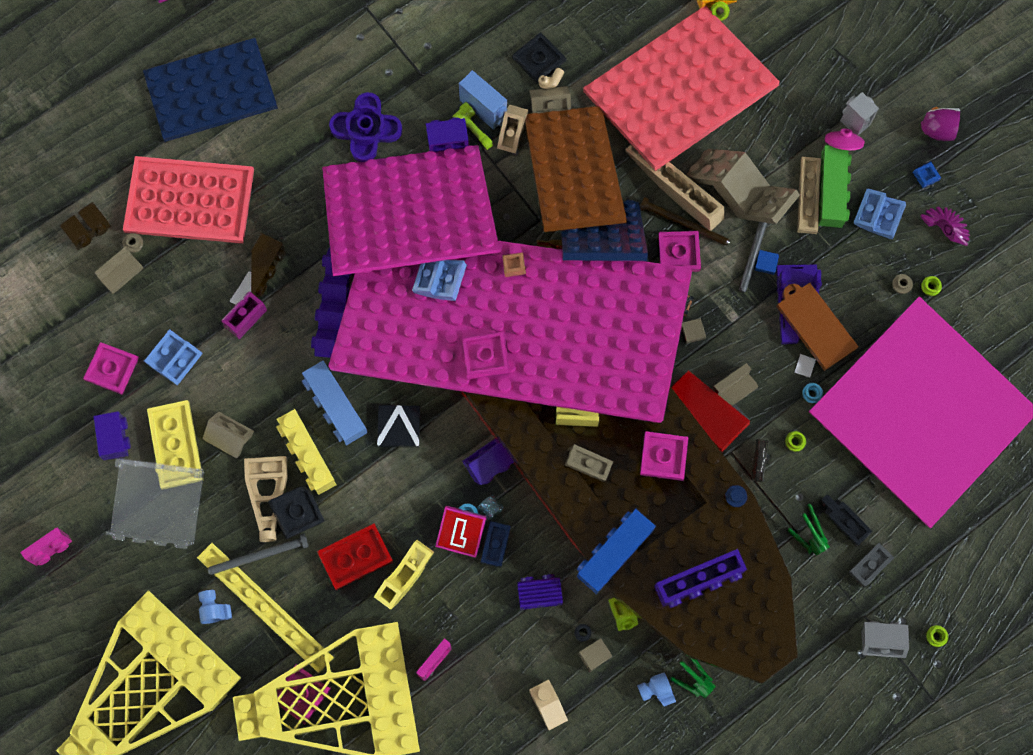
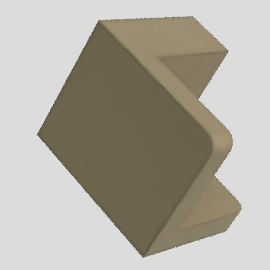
M601 638L578 654L589 672L595 670L599 665L612 657Z

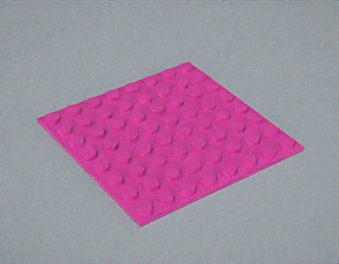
M478 145L466 146L463 149L449 148L441 152L428 151L375 160L370 159L367 162H350L322 167L333 276L500 252Z
M919 296L811 408L809 413L925 525L932 528L1033 419V404Z

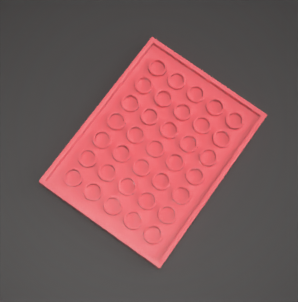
M705 5V7H702L583 88V91L596 106L602 109L603 114L656 171L778 87L779 80L715 15H712V11Z

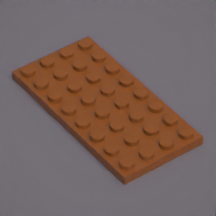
M596 106L527 114L525 127L544 232L626 223L625 209L602 109Z

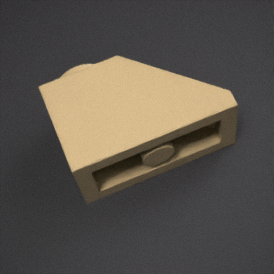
M513 105L508 106L507 111L504 113L497 149L516 154L525 126L527 109Z
M549 680L529 690L548 730L568 721L559 698Z

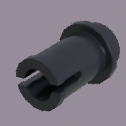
M586 624L578 625L574 632L576 639L580 642L587 641L592 634L590 627ZM584 631L587 635L581 636L579 632Z

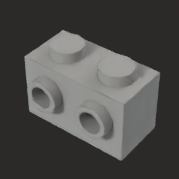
M862 92L857 97L854 95L847 101L846 105L848 106L842 111L843 116L840 121L848 129L852 130V133L859 135L871 125L879 108L869 96Z
M878 621L864 622L862 629V655L906 658L909 650L908 625L896 622L890 624L879 623Z

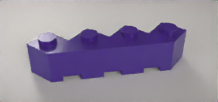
M328 248L327 254L323 255L322 258L325 276L323 282H319L318 288L319 294H322V302L319 309L315 311V321H318V330L316 336H312L311 348L315 349L314 356L331 358L349 296V279L351 274L333 276L330 248Z

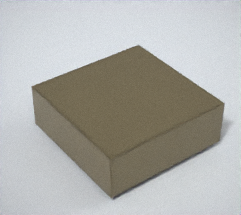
M701 318L682 323L681 328L686 344L706 339Z

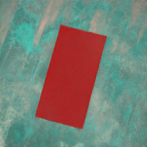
M689 370L671 387L721 452L750 424L749 419Z

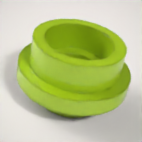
M718 1L710 9L712 15H715L720 21L725 20L729 16L730 9L725 2ZM718 8H722L724 12L722 14H718L716 10Z
M929 276L922 281L921 288L926 295L935 296L940 293L942 283L937 277ZM928 284H932L934 289H930Z
M793 431L786 436L785 445L790 451L799 452L805 447L806 438L802 433ZM792 439H797L799 444L794 445Z
M935 625L928 629L926 638L930 645L941 647L947 643L948 633L942 626ZM934 633H938L940 635L939 640L934 639Z

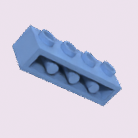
M324 361L302 372L304 380H302L303 385L307 391L312 390L314 393L313 401L318 408L322 406L324 409L323 417L328 425H334L336 430L333 433L339 442L344 441L347 446L367 433L366 427Z

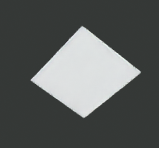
M800 354L795 373L810 378L816 359Z

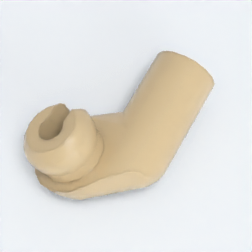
M556 68L551 77L540 76L538 79L539 86L543 89L557 87L564 71Z

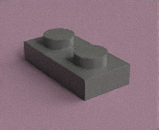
M878 543L848 573L864 588L894 557Z

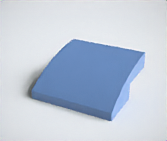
M866 189L855 217L854 225L874 234L893 239L906 207V202L886 197V193Z
M464 260L422 263L412 289L413 293L441 300L456 301L467 264Z
M169 329L144 362L169 381L178 385L203 353Z

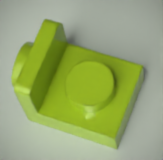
M609 599V605L618 631L629 630L638 625L637 616L617 599Z

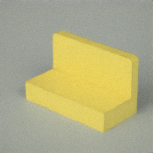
M556 406V425L598 427L599 413Z

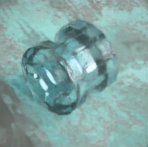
M491 495L478 506V509L483 511L487 516L486 519L490 521L504 509V506L498 504L496 497Z

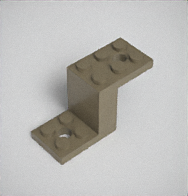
M708 148L686 174L695 183L713 185L739 219L777 224L800 196L796 189L770 186L748 155L740 151Z

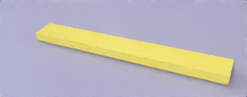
M213 543L197 557L207 568L230 560ZM239 567L214 574L304 660L324 649ZM328 652V659L330 663L334 659V657ZM324 655L309 664L319 674L326 667Z

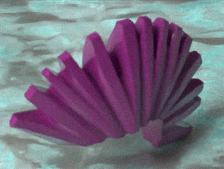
M936 207V211L930 208L926 211L927 215L922 214L920 216L929 227L939 226L950 241L964 246L968 245L967 242H969L970 238L968 237L970 234H968L969 230L964 229L967 227V224L960 223L964 219L962 217L959 218V214L954 216L956 211L951 213L952 209L948 211L945 207L942 211L940 207Z

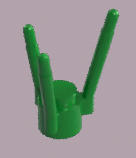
M809 503L808 508L819 534H817L805 513L802 514V517L814 536L808 540L810 545L791 528L788 529V532L806 548L809 554L813 552L817 556L830 548L827 543L829 541L822 531L815 511Z
M690 658L702 674L700 677L681 661L680 665L696 680L693 684L696 688L674 677H670V680L692 692L696 697L701 695L703 698H706L716 687L712 683L713 679L707 675L697 660Z

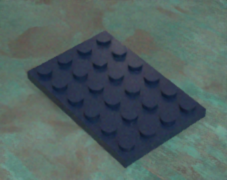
M256 38L143 70L165 142L278 108Z
M633 200L623 202L626 223L561 230L563 260L647 261L648 252L639 202Z

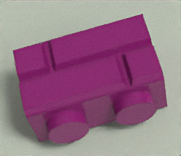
M250 291L221 320L224 327L239 340L267 311L265 304Z

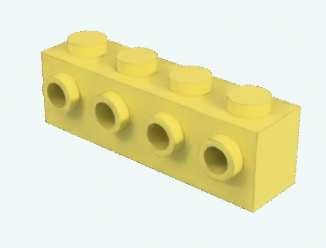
M294 409L277 418L279 425L276 428L281 437H287L289 443L286 446L291 455L296 454L299 460L296 461L300 472L305 471L309 477L305 481L310 490L315 489L317 494L320 495L336 486L335 480L296 410Z

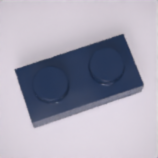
M490 521L481 559L482 564L502 567L511 526Z

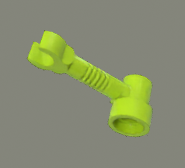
M465 102L459 107L460 110L452 118H465L466 127L471 130L488 150L493 146L492 140L470 119L476 113Z

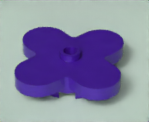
M369 92L363 93L356 98L352 112L336 113L332 116L329 123L330 131L334 137L341 140H351V154L359 162H367L370 159H374L379 142H395L402 135L400 120L392 115L381 114V101L379 97Z

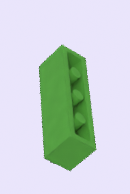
M825 145L821 152L818 226L842 228L844 223L849 220L850 211L847 209V203L850 200V191H847V184H850L851 180L848 166L851 165L852 158L851 154H848L849 150H841Z

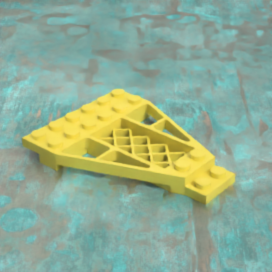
M148 590L117 622L70 731L71 735L56 751L60 755H122L213 711L241 677ZM122 629H125L143 646V651L124 670L110 658ZM150 654L154 657L153 659H146ZM145 662H156V674H145ZM107 663H110L118 671L119 675L90 705ZM160 663L170 673H160ZM141 665V675H131ZM171 676V688L160 689V677ZM146 677H156V689L145 690ZM130 678H141V690L129 691ZM125 681V691H116ZM185 686L204 704V708L176 722L164 710V707ZM156 692V705H145V693ZM160 692H167L160 700ZM141 693V706H129V694ZM125 694V706L114 707V695ZM110 697V707L100 708ZM145 708H152L145 716ZM129 709H140V721L129 722ZM110 710V722L98 723L99 711ZM114 710H125V722L114 723ZM159 712L171 722V725L130 744ZM93 714H94V722L90 719V717H91ZM137 724L129 733V725ZM125 725V738H114V726ZM99 726H109V736Z
M398 622L355 629L254 693L233 697L239 741L262 737L348 755H406L420 752ZM356 637L361 666L358 669L336 673L331 672L328 652L350 638ZM321 656H325L326 674L286 681L287 677ZM362 674L363 681L358 679L355 675ZM348 677L343 686L333 680ZM351 678L362 684L355 695L345 688ZM327 681L321 690L311 684ZM330 682L340 688L334 699L323 692ZM305 685L300 694L290 688ZM308 686L319 692L312 703L302 697ZM363 688H365L367 703L357 697ZM284 689L278 697L277 690ZM287 690L298 696L290 707L280 700ZM342 691L353 697L346 708L336 701ZM321 694L331 701L325 711L314 705ZM299 699L310 705L303 716L293 710ZM355 699L365 706L359 716L348 710ZM279 703L288 709L282 719ZM334 703L344 710L337 721L327 714ZM312 707L322 713L316 724L305 718ZM368 708L369 716L362 717ZM290 711L301 718L294 729L283 722ZM346 712L354 717V719L340 721ZM324 716L333 721V723L319 725ZM303 720L311 725V727L297 729ZM364 722L371 724L374 754L343 749L340 734L341 727ZM282 725L290 729V731L283 732ZM335 728L339 747L298 740L294 736Z

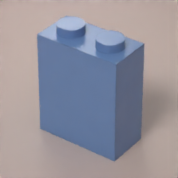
M472 70L459 83L460 101L463 104L467 102L473 108L476 115L494 130L498 125L502 126L504 113L507 111V99Z

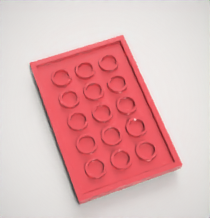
M135 156L123 231L124 233L244 244L254 168L252 166Z

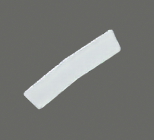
M250 271L230 299L231 303L236 305L241 299H244L243 297L249 291L251 292Z

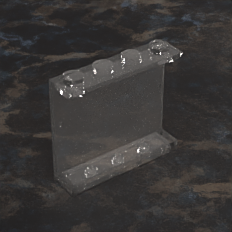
M117 458L115 467H118L119 471L111 530L106 531V535H112L114 540H125V537L133 538V542L146 543V540L154 541V545L159 546L173 543L175 544L174 547L187 549V545H193L204 469Z

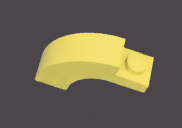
M416 540L399 566L384 580L374 598L389 609L395 607L419 578L434 551Z

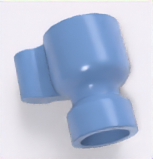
M206 590L198 593L199 601L202 603V606L199 608L201 624L232 619L230 605L215 603V590Z
M665 672L651 677L649 683L643 682L637 685L643 701L651 699L652 695H656L663 706L676 702Z

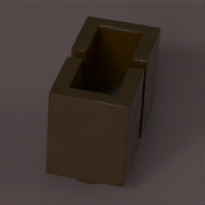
M93 202L78 212L82 220L90 228L89 230L84 228L75 215L59 225L78 250L87 247L94 236L97 237L105 234L108 228L111 227Z

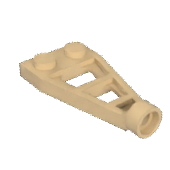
M287 457L244 459L245 482L260 531L259 541L274 542L276 541L278 522L274 513L272 516L266 517L261 515L260 503L268 502L284 494L288 479ZM274 479L276 481L274 493L271 496H261L257 488V482L259 480Z

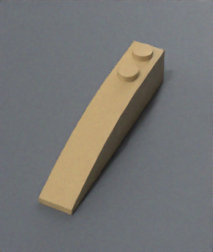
M632 145L625 149L626 153L670 198L709 231L713 230L724 220V206L673 164L668 162L655 171Z

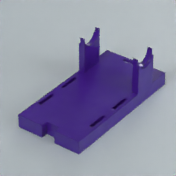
M777 265L778 303L783 299L782 293L784 289L790 284L804 287L811 283L819 294L822 282L821 270L817 271V265ZM779 311L781 344H797L798 340L801 339Z

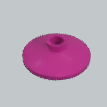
M846 128L841 129V131L830 132L825 136V142L828 145L841 150H858L863 148L865 143L862 137Z

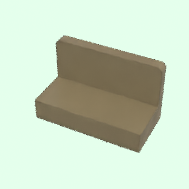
M568 86L529 90L532 113L571 109V97Z
M124 247L95 272V275L114 294L144 268L130 251Z
M746 363L714 385L712 390L733 406L755 391L758 385L750 376L751 368Z
M217 412L208 420L203 440L238 458L243 445L252 437L254 431L223 413Z
M575 444L568 448L567 453L569 455L565 466L602 482L606 481L613 461Z

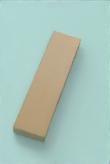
M801 157L798 233H818L821 158Z

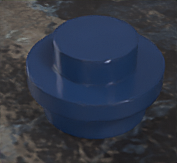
M731 486L726 491L725 499L730 506L741 507L747 501V492L741 486Z

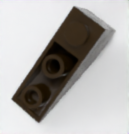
M262 233L252 249L251 293L257 298L264 295L268 280L274 277L275 267L278 262H282L286 254L283 243Z

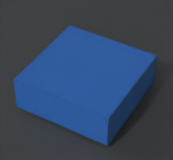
M932 162L912 172L922 188L941 179Z
M759 250L755 271L774 275L779 254Z

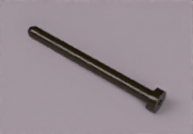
M644 197L640 205L641 211L646 209L687 229L699 231V234L724 246L728 245L730 241L728 238L648 202L649 199Z

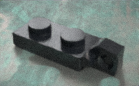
M828 494L819 501L826 509L824 513L828 519L856 547L873 532L843 501L841 502L838 499L834 501Z

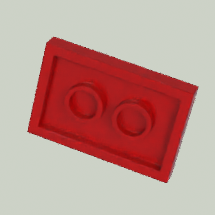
M375 523L317 551L335 590L393 562Z

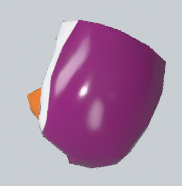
M932 108L926 113L921 122L922 131L928 137L935 140L954 141L960 122V109Z

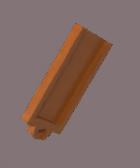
M811 283L804 287L790 284L784 289L782 293L783 301L778 303L776 307L824 371L858 349V345Z

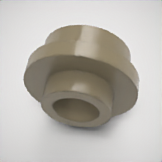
M130 233L124 237L123 247H126L130 253H136L143 247V239L136 233ZM131 240H136L135 244L130 245L129 242Z
M900 274L893 279L892 287L895 292L906 294L912 289L913 282L909 276ZM900 281H904L906 286H902Z

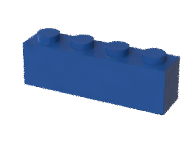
M637 509L633 513L628 511L620 520L623 524L618 529L614 527L607 534L608 540L604 545L599 543L591 552L594 556L589 561L585 559L577 568L579 571L577 578L595 594L604 587L656 527Z

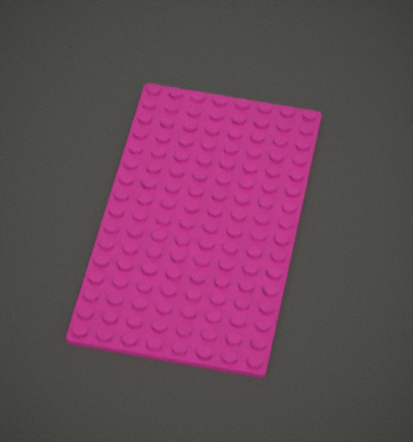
M498 241L500 250L498 253L450 259L464 260L467 264L456 301L441 300L413 293L412 289L421 264L359 272L354 275L329 362V368L332 371L661 423L664 419L692 275L690 268L645 261L563 260L562 250ZM523 252L526 274L505 277L502 255ZM504 331L510 373L467 380L462 338Z

